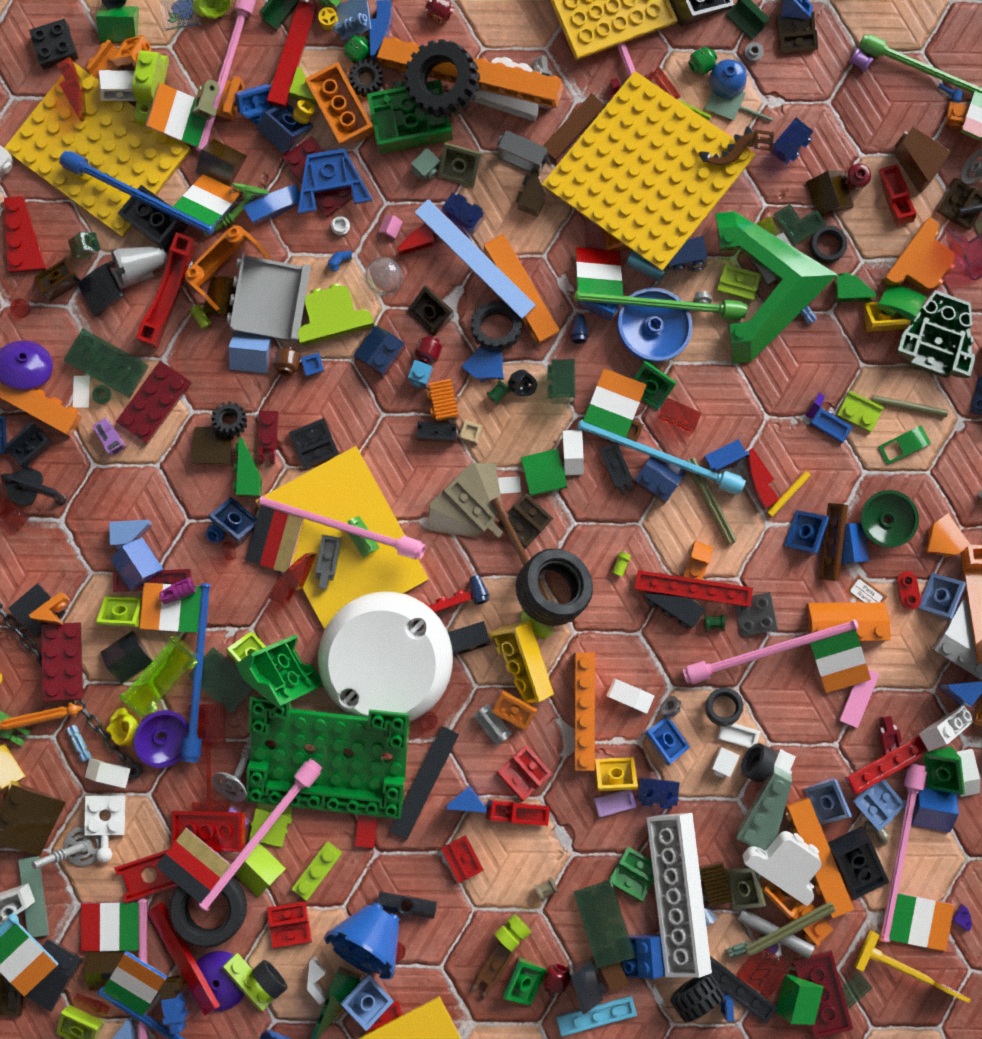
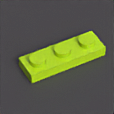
M327 841L293 886L292 890L307 901L343 852Z
M238 953L234 954L221 967L260 1012L274 1000L258 984L252 974V969Z

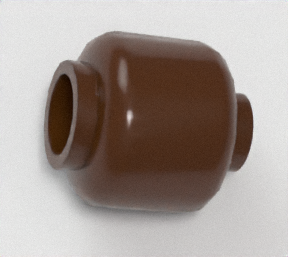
M289 346L279 349L276 352L274 368L280 375L291 376L298 371L299 353Z

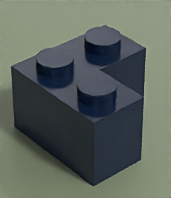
M704 237L688 239L668 264L669 270L682 271L685 267H687L688 271L692 270V272L704 270L703 268L707 266Z

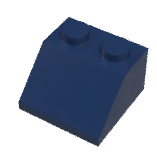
M288 103L286 108L276 106L264 112L256 128L283 153L295 148L313 128L310 122L307 124L297 122L292 115L294 108Z
M375 325L353 356L384 378L406 346L396 336Z
M650 457L634 480V484L665 504L686 472L675 465Z

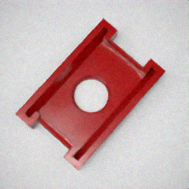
M168 850L114 867L116 875L122 874L127 890V893L123 894L125 903L178 886L156 867ZM151 867L157 872V878L154 882L147 883L143 880L142 872L145 868Z

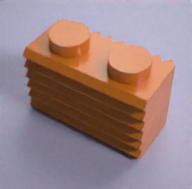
M447 379L429 383L430 388L426 389L428 400L433 402V407H430L432 419L436 418L438 423L458 419L459 415L452 380Z

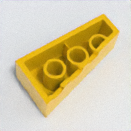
M530 621L504 625L488 633L490 639L494 638L498 646L496 647L498 654L503 655L507 663L505 665L506 669L513 674L515 678L513 682L524 702L528 704L541 702L554 694Z

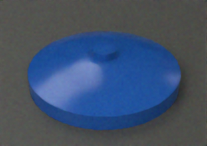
M645 288L629 296L682 301L672 292L661 288ZM622 305L618 312L616 323L618 336L623 346L638 359L652 363L666 362L678 356L688 345L693 327L689 310Z

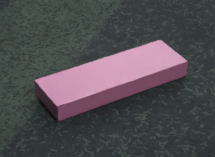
M870 670L871 680L852 685L839 721L858 728L879 676V674Z

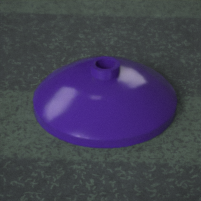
M21 340L11 342L0 349V382L14 390L28 391L42 386L50 378L53 362L49 352L43 346L32 341Z
M170 710L155 711L147 715L138 724L134 733L133 745L136 754L145 764L156 768H165L178 763L183 758L181 756L182 738H186L189 733V724L180 714ZM158 733H162L160 738H157Z
M227 951L209 952L196 962L220 1005L214 1011H224L234 1007L245 995L221 968L234 955ZM214 980L220 982L218 987L213 984Z

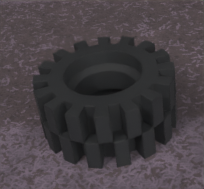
M364 59V62L361 63L360 60L358 65L353 64V69H350L349 81L356 94H361L362 97H365L369 93L381 90V85L383 86L382 70L377 63L374 64V61L370 60L369 63L367 59ZM362 73H371L373 81L367 85L362 84L359 81Z
M228 401V405H225V402L221 403L222 407L217 405V411L213 410V415H211L215 432L220 437L223 435L225 439H228V436L234 439L233 435L236 434L239 437V432L244 433V428H247V417L242 406L238 407V404L235 402L232 405L231 401ZM233 415L237 418L236 422L232 425H224L222 423L223 418Z

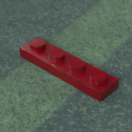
M191 569L163 570L145 583L175 584L187 577L191 578ZM119 572L113 573V592H130L131 590ZM144 583L133 591H143Z

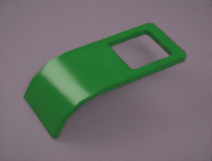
M921 425L880 445L878 448L885 462L891 464L930 445L931 442ZM897 441L903 454L889 460L883 447Z

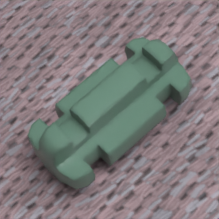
M746 941L745 944L740 943L732 946L733 948L731 949L730 947L727 948L729 957L733 959V956L738 957L747 954L745 947L750 943Z

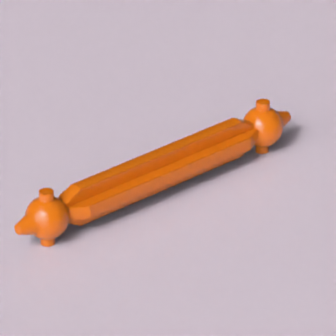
M71 702L67 708L58 707L4 719L0 722V731L1 729L11 730L64 718L68 714L76 717V714L83 708Z

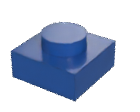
M319 352L301 358L307 377L325 372Z

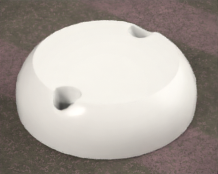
M374 592L358 597L344 605L329 621L322 635L318 651L319 674L327 694L345 714L368 717L369 709L408 713L411 722L435 706L445 692L453 667L452 645L444 624L427 605L416 598L402 593ZM415 620H420V621L414 626V621H415ZM352 689L353 691L348 695V690Z

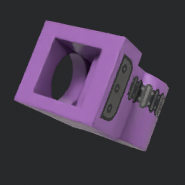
M106 417L93 425L109 455L114 456L126 448L120 435Z

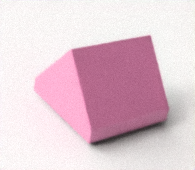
M385 214L378 232L396 239L403 221L394 215Z

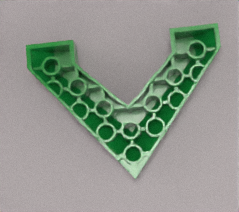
M735 211L715 213L719 252L739 249L780 281L749 322L733 323L728 326L732 364L751 362L838 274Z

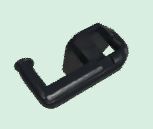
M26 467L13 474L3 473L0 476L11 501L16 504L29 506L35 501L37 494L53 498L58 505H64L67 501L65 495L53 488L42 485L43 475L38 470Z

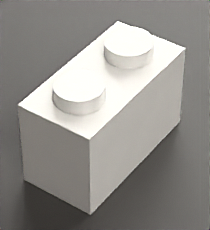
M99 70L100 101H136L132 91L135 71Z

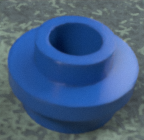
M211 524L206 531L207 539L213 543L221 542L225 537L223 529L216 524Z

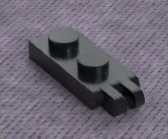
M613 443L599 449L615 489H620L622 495H625L624 487L627 486L629 492H633L631 484L634 481L618 443Z

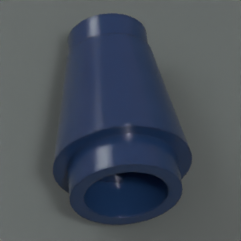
M574 315L570 333L572 343H586L589 335L584 315Z
M475 575L470 577L471 600L474 601L475 605L488 602L490 594L481 576Z

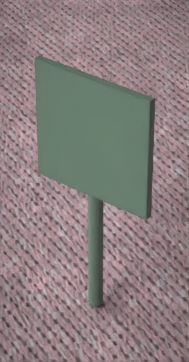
M712 90L704 109L734 121L739 109L770 122L773 121L771 117L740 106L746 94L745 92L734 96V98L725 99L717 96L713 92L714 90Z

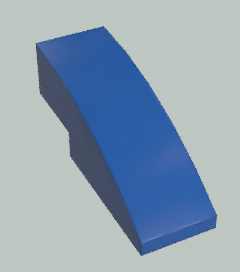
M376 0L377 18L370 19L372 28L370 30V56L374 62L378 59L377 55L384 37L388 38L392 22L391 0Z
M294 184L269 193L243 207L255 227L269 218L274 219L299 205L301 194Z

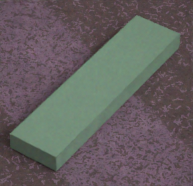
M39 856L18 859L21 885L29 883L35 900L34 903L25 909L27 932L32 937L49 935L41 867L37 869L32 867V862L40 859Z

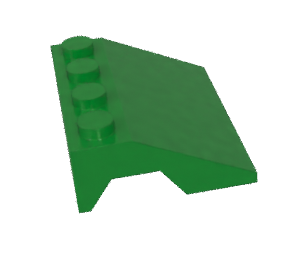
M441 79L427 82V89L431 94H444ZM405 86L367 94L379 155L453 140L449 118H445L442 115L440 118L434 117L432 114L429 115L410 99Z
M297 635L255 651L235 663L244 681L276 707H280L323 686L314 665L303 663L295 650L298 640Z

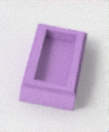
M632 789L593 798L599 818L636 808Z

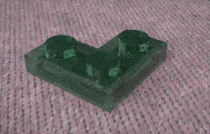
M791 204L773 215L793 246H796L813 235L818 229L827 225L817 209L800 219Z

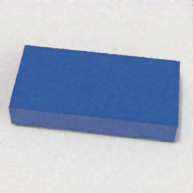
M821 407L809 423L841 444L852 429L851 425Z
M724 994L721 1000V1014L727 1022H734L733 1000L728 994Z

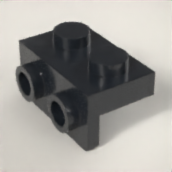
M30 422L4 446V449L25 469L52 442L37 425Z

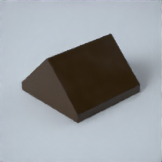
M212 139L201 149L196 172L231 187L247 155Z
M828 170L806 182L817 218L854 206L849 189L844 182L843 171Z
M67 257L35 276L42 295L50 302L77 286V283L81 281Z
M212 276L207 295L220 309L216 311L205 301L203 307L205 314L227 319L228 313H232L233 306L230 305L231 294L235 295L236 287H233L234 279L228 276Z
M427 285L422 288L407 310L432 336H436L454 318V311Z
M88 951L84 976L89 991L99 990L101 987L106 986L126 951Z

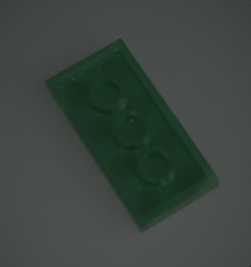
M84 328L81 329L63 360L128 398H131L149 367L148 364Z
M612 880L573 891L597 969L636 957Z

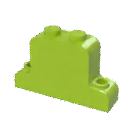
M139 51L132 83V91L136 100L135 121L139 125H146L158 83H165L169 59L168 56L160 55L158 52Z
M333 284L328 289H314L305 297V305L310 323L300 327L298 338L301 346L369 329L375 325L371 313L366 311V309L355 311L351 294L346 286Z

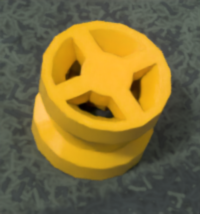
M330 7L321 9L318 15L321 27L327 31L333 30L335 24L338 23L335 10Z
M299 100L296 105L297 108L294 109L292 115L297 122L307 124L315 111V107L307 100Z

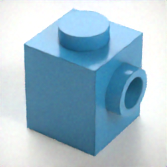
M414 360L408 376L411 385L418 388L422 386L427 388L433 373V366Z

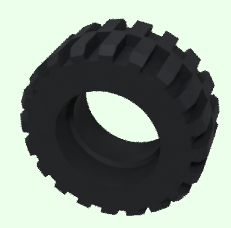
M439 39L438 43L431 40L428 41V46L425 47L423 44L419 46V51L411 54L413 58L411 62L407 61L406 63L408 72H404V78L407 80L404 85L408 91V96L420 109L429 115L432 114L434 117L440 118L442 115L448 118L451 117L452 113L455 115L460 114V109L464 108L466 110L469 107L468 102L475 100L474 92L479 91L480 85L477 81L480 80V74L477 72L478 66L461 45H457L451 40L447 42L445 39ZM449 62L454 64L458 71L454 87L443 95L431 94L427 89V78L430 71L441 63Z

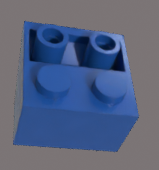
M661 934L620 937L623 971L626 977L656 979L665 976Z

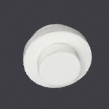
M342 216L334 218L331 223L332 231L337 235L348 233L350 229L348 219Z

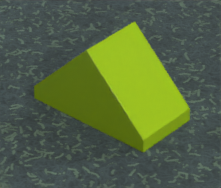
M299 66L296 69L289 92L291 99L297 101L307 100L317 106L318 103L305 81L307 77Z

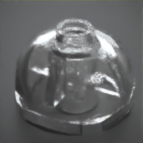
M376 258L366 268V284L373 293L381 296L391 295L401 285L403 280L402 270L398 263L391 258Z

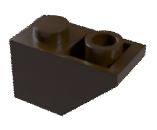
M531 170L530 175L526 174L523 185L525 187L523 192L519 191L516 202L518 203L519 210L539 217L546 194L536 171Z

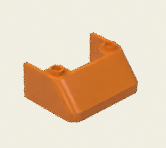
M238 225L229 228L185 273V281L216 311L220 308L200 286L245 241L252 245L267 260L271 258L260 243Z

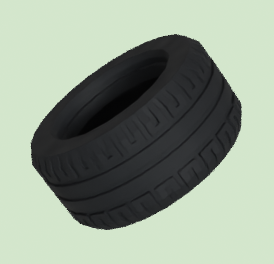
M556 548L545 549L535 554L518 573L515 584L516 596L524 612L536 622L538 621V623L547 626L564 625L574 620L589 605L593 595V580L587 566L573 553ZM554 571L561 574L567 580L571 590L569 603L555 604L548 601L541 594L537 581L539 572Z
M231 878L221 891L226 897L229 906L228 917L225 923L215 929H205L195 924L190 917L188 905L191 895L178 885L171 896L169 904V917L171 918L170 921L174 927L173 929L180 938L196 947H216L225 943L238 932L246 917L247 899L245 891L242 889L243 887L237 882V879Z

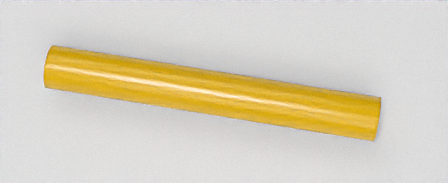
M805 471L767 511V514L773 517L809 479L811 474Z

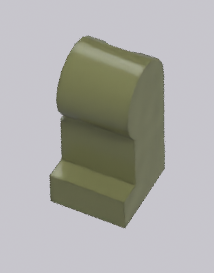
M208 80L199 87L192 110L193 114L207 120L216 116L217 109L213 108L215 96L220 92V87L216 81Z

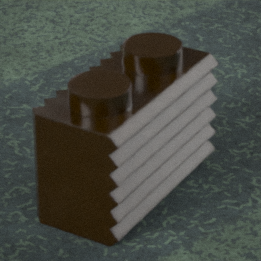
M718 861L699 866L700 880L704 890L702 891L703 903H707L708 907L732 902L723 863Z

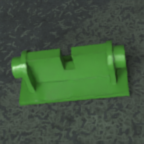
M360 516L347 521L349 525L368 530ZM348 533L363 558L380 548L376 541Z

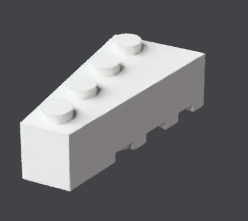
M29 883L0 893V925L9 918L10 914L17 915L35 902Z

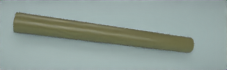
M872 395L871 401L877 404L947 417L948 410L876 395Z

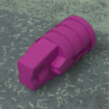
M187 577L159 592V595L165 605L196 593V588L191 578Z

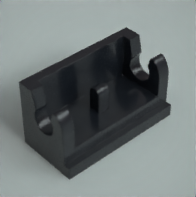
M419 421L417 440L455 443L457 424Z
M484 621L448 632L454 656L491 645Z

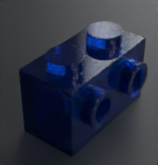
M796 117L774 142L773 151L770 152L786 165L790 161L794 162L801 154L799 150L802 147L806 148L813 140L811 135L814 131Z
M451 193L442 207V213L474 234L484 220L483 209L476 204L471 205L466 202L467 199L461 194Z
M639 777L637 801L641 802L642 806L653 807V803L661 804L660 808L672 809V806H677L680 782Z

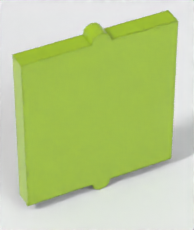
M256 808L254 820L251 822L252 829L249 840L257 833L272 811ZM281 814L260 842L283 847L285 834L288 833L287 825L290 815Z

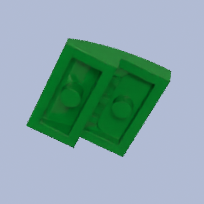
M888 285L876 307L892 317L898 312L913 322L926 296L909 288Z
M558 448L521 457L530 497L568 488Z
M627 847L607 883L639 902H643L651 884L654 883L652 860Z

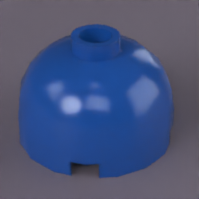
M726 59L720 61L710 73L709 85L714 90L713 92L721 98H734L739 93L741 94L746 87V70L740 62Z

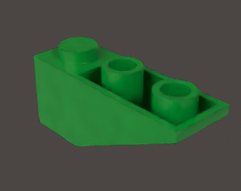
M239 437V443L236 442L235 454H238V461L234 463V472L237 473V480L233 482V491L239 497H261L263 478L245 440Z

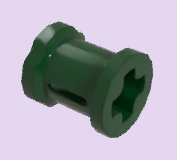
M498 380L496 387L491 392H487L486 395L496 405H499L500 400L507 393L510 394L511 390L502 381Z
M724 614L710 617L704 615L705 632L718 629L725 631Z

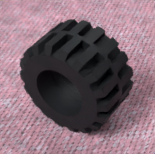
M708 974L700 978L694 977L684 983L674 992L670 1002L684 1022H691L715 1008L721 1002L725 993L713 975Z

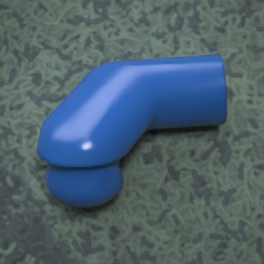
M351 250L334 253L328 260L329 270L332 272L338 271L341 261L352 260Z

